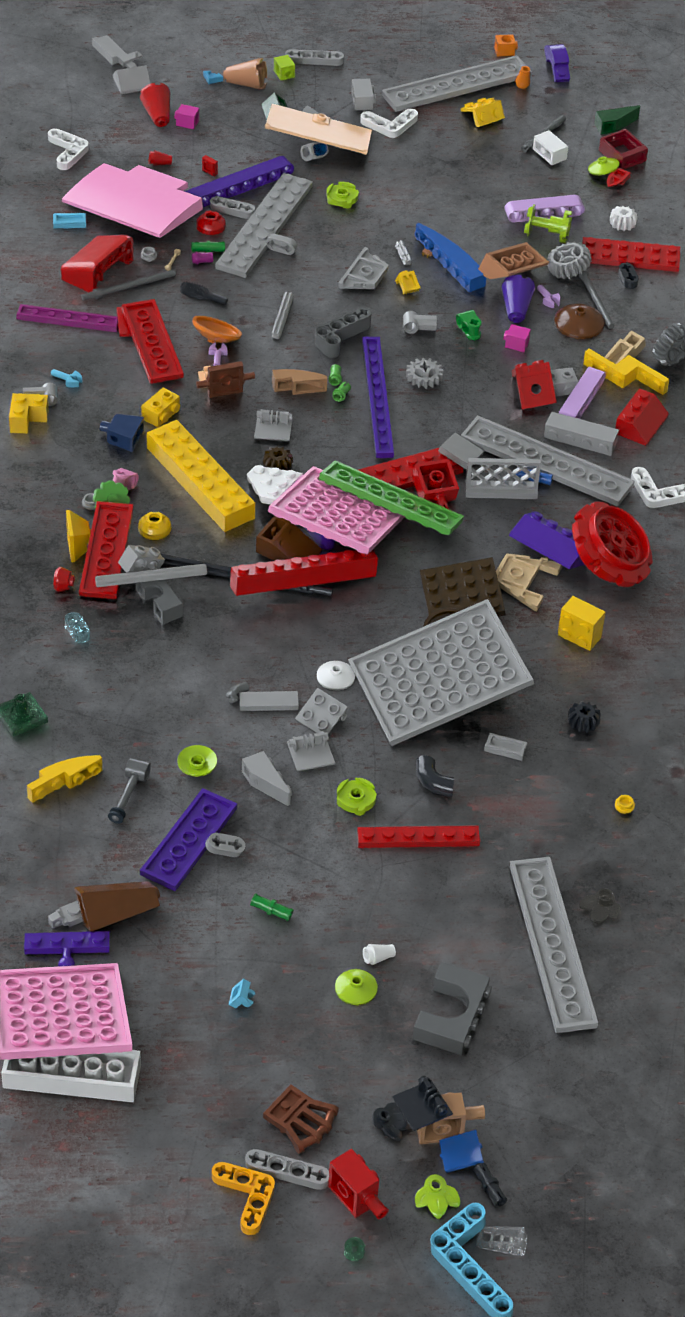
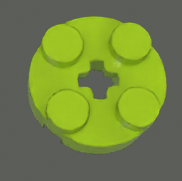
M338 182V185L333 183L327 188V202L330 205L342 206L346 209L351 208L352 204L358 201L359 191L356 190L354 184L349 182Z
M355 778V780L351 781L349 779L344 780L337 788V805L345 811L355 813L358 816L364 815L376 803L377 794L374 790V785L363 778ZM357 793L360 794V797H353Z

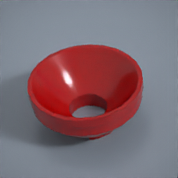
M209 210L197 218L196 228L202 234L217 235L225 230L226 222L224 217L218 212Z

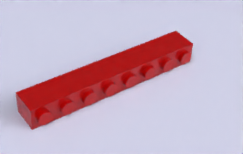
M346 550L344 552L310 555L301 558L294 557L292 559L258 562L249 565L242 564L231 567L230 587L236 596L376 577L378 557L373 550L369 554L360 553L357 550Z

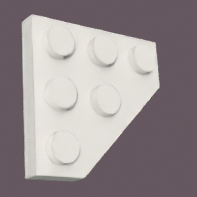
M262 465L254 466L247 473L248 482L252 484L256 495H259L261 503L272 504L303 476V473L293 470L268 468Z

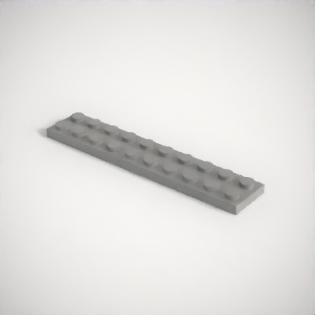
M516 55L383 89L382 96L395 112L513 82L519 74L521 67L526 66V64Z
M283 173L216 262L215 269L246 278L268 248L267 238L271 234H278L313 187V181Z
M478 415L461 434L463 438L482 450L503 459H541L540 472L553 474V480L617 507L634 486L635 481ZM528 466L526 468L533 470L536 466Z
M543 857L510 861L511 874L555 1033L598 1028V1020L551 858Z

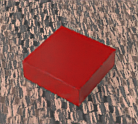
M207 155L203 156L202 171L215 177L218 174V161Z

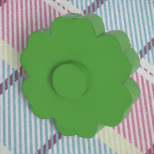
M109 480L102 482L100 489H95L93 501L96 503L97 501L129 504L130 497L127 496L128 489L122 483H115Z

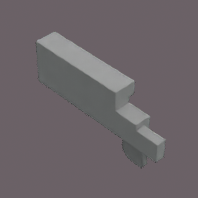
M108 35L92 38V46L112 65L120 63L123 67L127 68L137 67L133 61L143 57L138 51L129 54L125 53Z

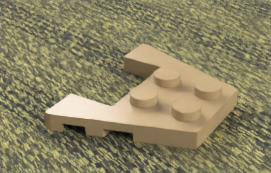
M506 554L496 573L502 590L537 612L543 602V595L529 591V586L539 570L558 576L563 565L555 561H548V558L544 557L538 560L530 559V556Z

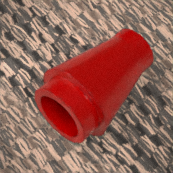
M156 150L150 151L148 163L152 164V166L171 165L172 155Z

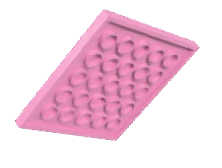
M314 466L269 505L268 512L274 514V516L284 518L294 525L305 527L311 532L319 533L327 539H333L340 542L343 546H349L365 554H369L405 517L398 513H392L389 509L382 506H376L371 501L360 499L357 495L350 492H344L334 485L326 484L319 479L320 473L323 470Z
M118 963L0 970V1060L132 1051V1039Z

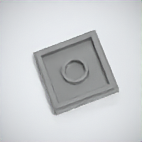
M454 433L438 450L441 454L466 470L468 458H480L484 453V450L457 433Z

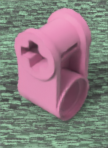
M123 468L113 471V481L115 483H122L128 490L135 488L139 479L137 473Z

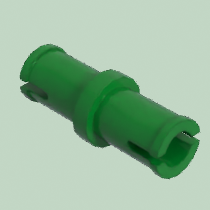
M206 240V242H191V251L206 253L225 252V241L210 242V240Z
M256 893L250 903V906L267 912V915L271 916L273 914L288 922L294 911L292 908L277 903L275 899L269 900Z

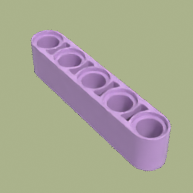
M578 195L510 201L504 207L510 222L529 221L530 217H527L528 208L533 206V204L536 205L535 216L548 219L551 216L563 218L565 210L572 211V215L569 217L580 216L585 211L582 200Z
M589 366L561 407L559 414L580 419L602 386L606 372Z

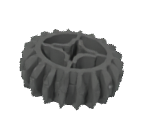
M679 322L663 330V333L659 335L660 337L655 340L656 344L653 345V357L663 366H671L682 359L684 360L685 325Z

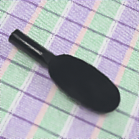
M187 281L186 283H181L180 292L186 296L200 300L210 299L225 305L228 302V298L210 293L203 285H198V283L196 285V283L193 284L190 281L189 283Z

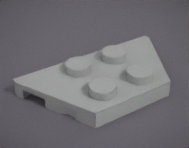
M364 247L338 282V288L375 289L387 273L389 265L380 260L376 254L371 255L369 249Z

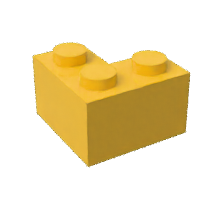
M13 393L9 413L10 433L28 434L29 422H47L49 413L48 395Z

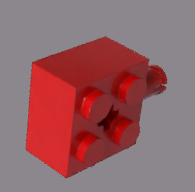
M443 459L414 465L412 478L418 496L449 509L447 502L456 500L459 491L450 460Z
M351 1148L330 1161L328 1187L355 1218L369 1209L378 1220L388 1214L389 1209L378 1198L379 1176L374 1170L368 1168L360 1154H356Z

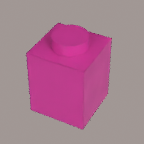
M181 104L174 115L176 126L195 129L199 122V108Z
M511 324L509 330H506L503 340H506L505 348L525 352L530 341L531 329Z

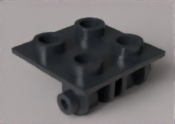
M421 1076L418 1079L419 1084L392 1096L413 1132L453 1115L432 1080L426 1076Z

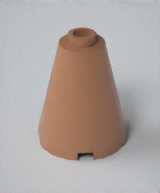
M258 58L228 66L223 72V77L228 83L260 90L265 89L267 84L264 83V78H267L266 62L262 61L263 58Z

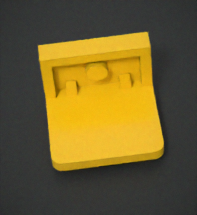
M481 98L477 100V103L469 102L464 104L465 107L460 108L461 112H473L476 127L505 118L501 100H495L494 98Z

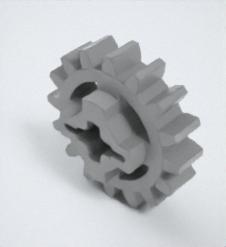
M422 358L421 361L415 359V362L411 361L410 365H407V381H412V385L417 384L418 388L424 386L425 389H427V386L433 388L434 384L439 385V381H442V365H437V361L431 362L430 358L428 361L425 358Z

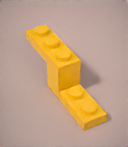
M590 348L585 351L583 365L606 372L605 378L621 388H625L637 379L662 395L668 390L669 378L630 355L615 364Z

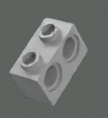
M128 545L118 563L128 573L155 568L160 569L165 559L155 547L148 548L141 545Z

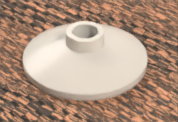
M329 661L319 667L317 680L323 687L338 691L350 687L355 680V674L349 664L342 661Z

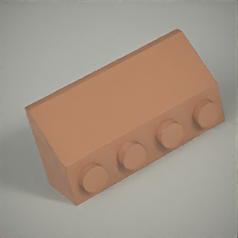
M525 242L486 253L478 269L486 278L495 279L546 266L549 264V261Z

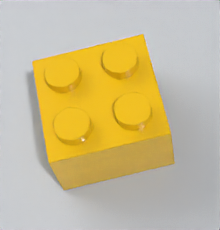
M572 596L561 609L558 635L591 651L602 638L605 611Z

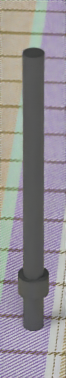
M173 269L107 288L93 289L92 292L81 294L82 301L92 298L99 299L103 295L176 276V273Z
M582 271V274H578L579 278L586 285L608 329H613L614 324L588 277V271Z

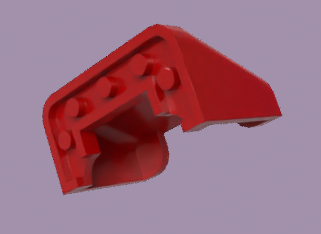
M127 235L97 236L61 266V280L86 292H92L93 289L98 288L96 287L98 281L104 280L103 273L118 260L128 265L134 261L133 238Z

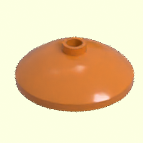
M207 316L193 317L192 323L194 327L210 343H229L239 340L242 336V332L238 328L222 320Z

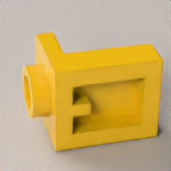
M405 270L398 274L395 282L396 284L400 283L403 294L420 290L414 270L409 272Z

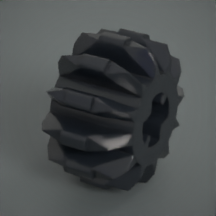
M581 700L579 704L574 703L568 711V724L572 726V729H578L579 732L585 731L588 733L589 730L594 731L600 724V710L597 709V705H591L590 701L584 703Z

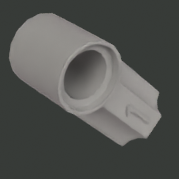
M408 311L403 315V328L407 333H415L418 330L436 331L437 316L418 315L414 311Z
M46 383L42 387L23 388V394L48 395V406H53L58 401V388L53 383Z

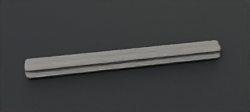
M206 564L102 575L95 577V583L97 587L201 576L207 574Z

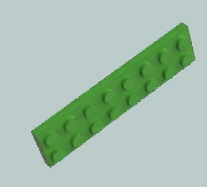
M336 460L325 468L319 476V479L328 485H334L344 492H350L357 495L360 499L371 501L376 506L387 508L392 513L403 515L408 520L417 521L424 527L433 528L444 535H450L463 522L464 516Z

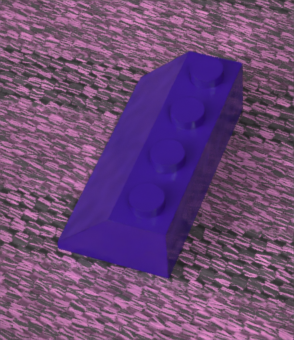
M533 511L525 514L509 534L513 539L568 569L585 565L577 552L572 530L558 526L556 521L543 518V515L539 512Z

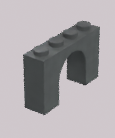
M441 962L434 979L433 990L461 1000L467 1010L455 1018H444L420 1011L414 1026L413 1040L462 1055L464 1048H469L472 1039L471 1031H476L479 1021L477 1016L478 1014L482 1015L485 1003L483 1001L490 996L492 986H489L490 977Z

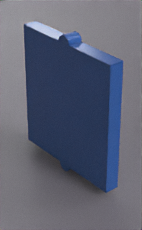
M477 1130L439 1140L442 1153L440 1157L443 1160L446 1173L484 1162L481 1152L483 1146L479 1142Z

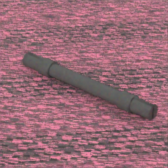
M565 115L555 119L539 134L558 128L561 123L566 121ZM534 138L527 141L521 147V149H524L522 150L523 152L533 147Z

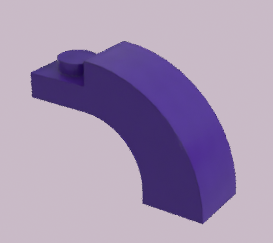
M563 44L546 45L544 47L546 62H551L554 82L570 81L569 57Z

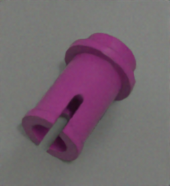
M195 251V253H192V263H196V265L198 263L213 262L212 252L198 253Z

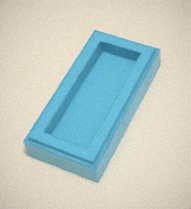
M54 213L53 228H86V213Z

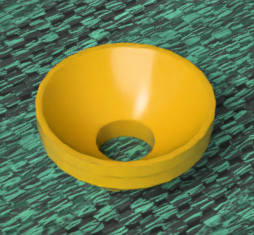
M149 512L140 518L138 531L141 536L149 540L163 539L171 532V521L160 512ZM159 518V520L156 522L150 521L149 519Z

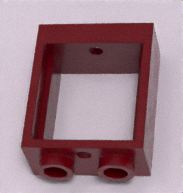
M627 129L600 138L599 151L607 158L617 159L619 161L618 168L624 170L647 160L648 148ZM624 145L630 151L621 154L615 147Z

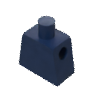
M116 414L111 422L101 421L99 429L107 433V442L109 444L133 452L144 431V417Z

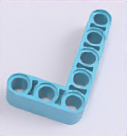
M471 1203L431 1235V1253L491 1317H513L512 1299L461 1247L478 1234L486 1224V1212L483 1205ZM477 1215L480 1218L472 1219L471 1217ZM461 1229L463 1232L455 1233L454 1230ZM438 1243L446 1244L443 1247L436 1246ZM460 1259L461 1262L453 1263L452 1260ZM475 1275L476 1278L468 1279L467 1276ZM490 1291L492 1294L484 1295L482 1292ZM500 1307H505L508 1310L505 1312H501L497 1309Z

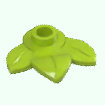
M433 1174L426 1178L424 1187L417 1191L415 1204L417 1208L428 1206L431 1214L440 1219L448 1206H460V1197L456 1189L447 1185L442 1176ZM437 1182L440 1187L434 1188L432 1183Z

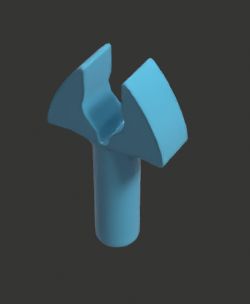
M55 369L51 371L52 376L66 380V387H79V382L82 383V376L76 370L72 374Z

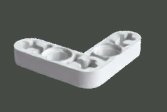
M407 109L393 121L366 111L361 114L360 123L385 136L396 138L417 122L418 112L415 109Z
M60 129L48 131L49 142L66 148L57 157V168L60 170L70 169L89 151L88 141Z
M635 467L632 470L631 479L635 481L634 486L647 507L658 508L685 502V484L657 489L645 468ZM642 486H648L650 489H644ZM670 494V495H673L674 497L669 498V497H666L665 495Z

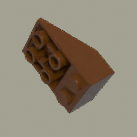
M276 516L256 536V553L274 561L320 555L322 552V548L296 525Z

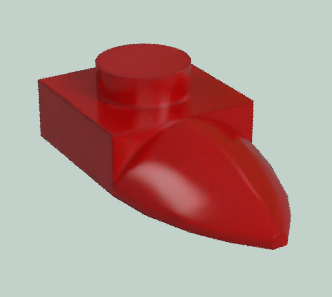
M617 168L607 178L608 187L618 184L623 186L630 178L631 172Z

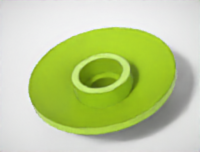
M600 157L588 166V172L593 175L611 173L619 167V161L615 158Z
M192 745L184 748L179 753L177 764L183 773L189 776L200 777L211 773L216 768L217 756L213 750L206 746Z
M351 969L345 971L337 978L335 983L337 996L347 1004L363 1005L370 1002L377 994L378 986L375 978L364 970Z

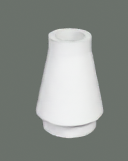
M368 944L367 947L363 948L364 961L371 965L396 955L393 944Z

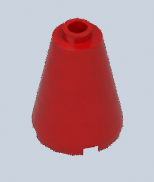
M155 83L148 84L140 91V100L154 124L158 127H164L170 121V89L164 83H160V85H155Z

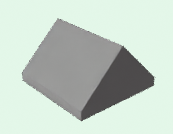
M147 65L116 70L113 74L121 94L141 91L142 88L150 84Z

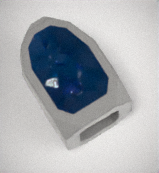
M313 142L301 146L300 153L303 160L311 161L324 157L329 150L327 144Z

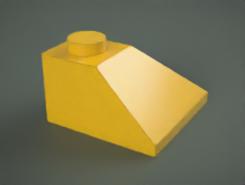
M66 510L71 562H75L87 552L91 529L89 521L71 510Z

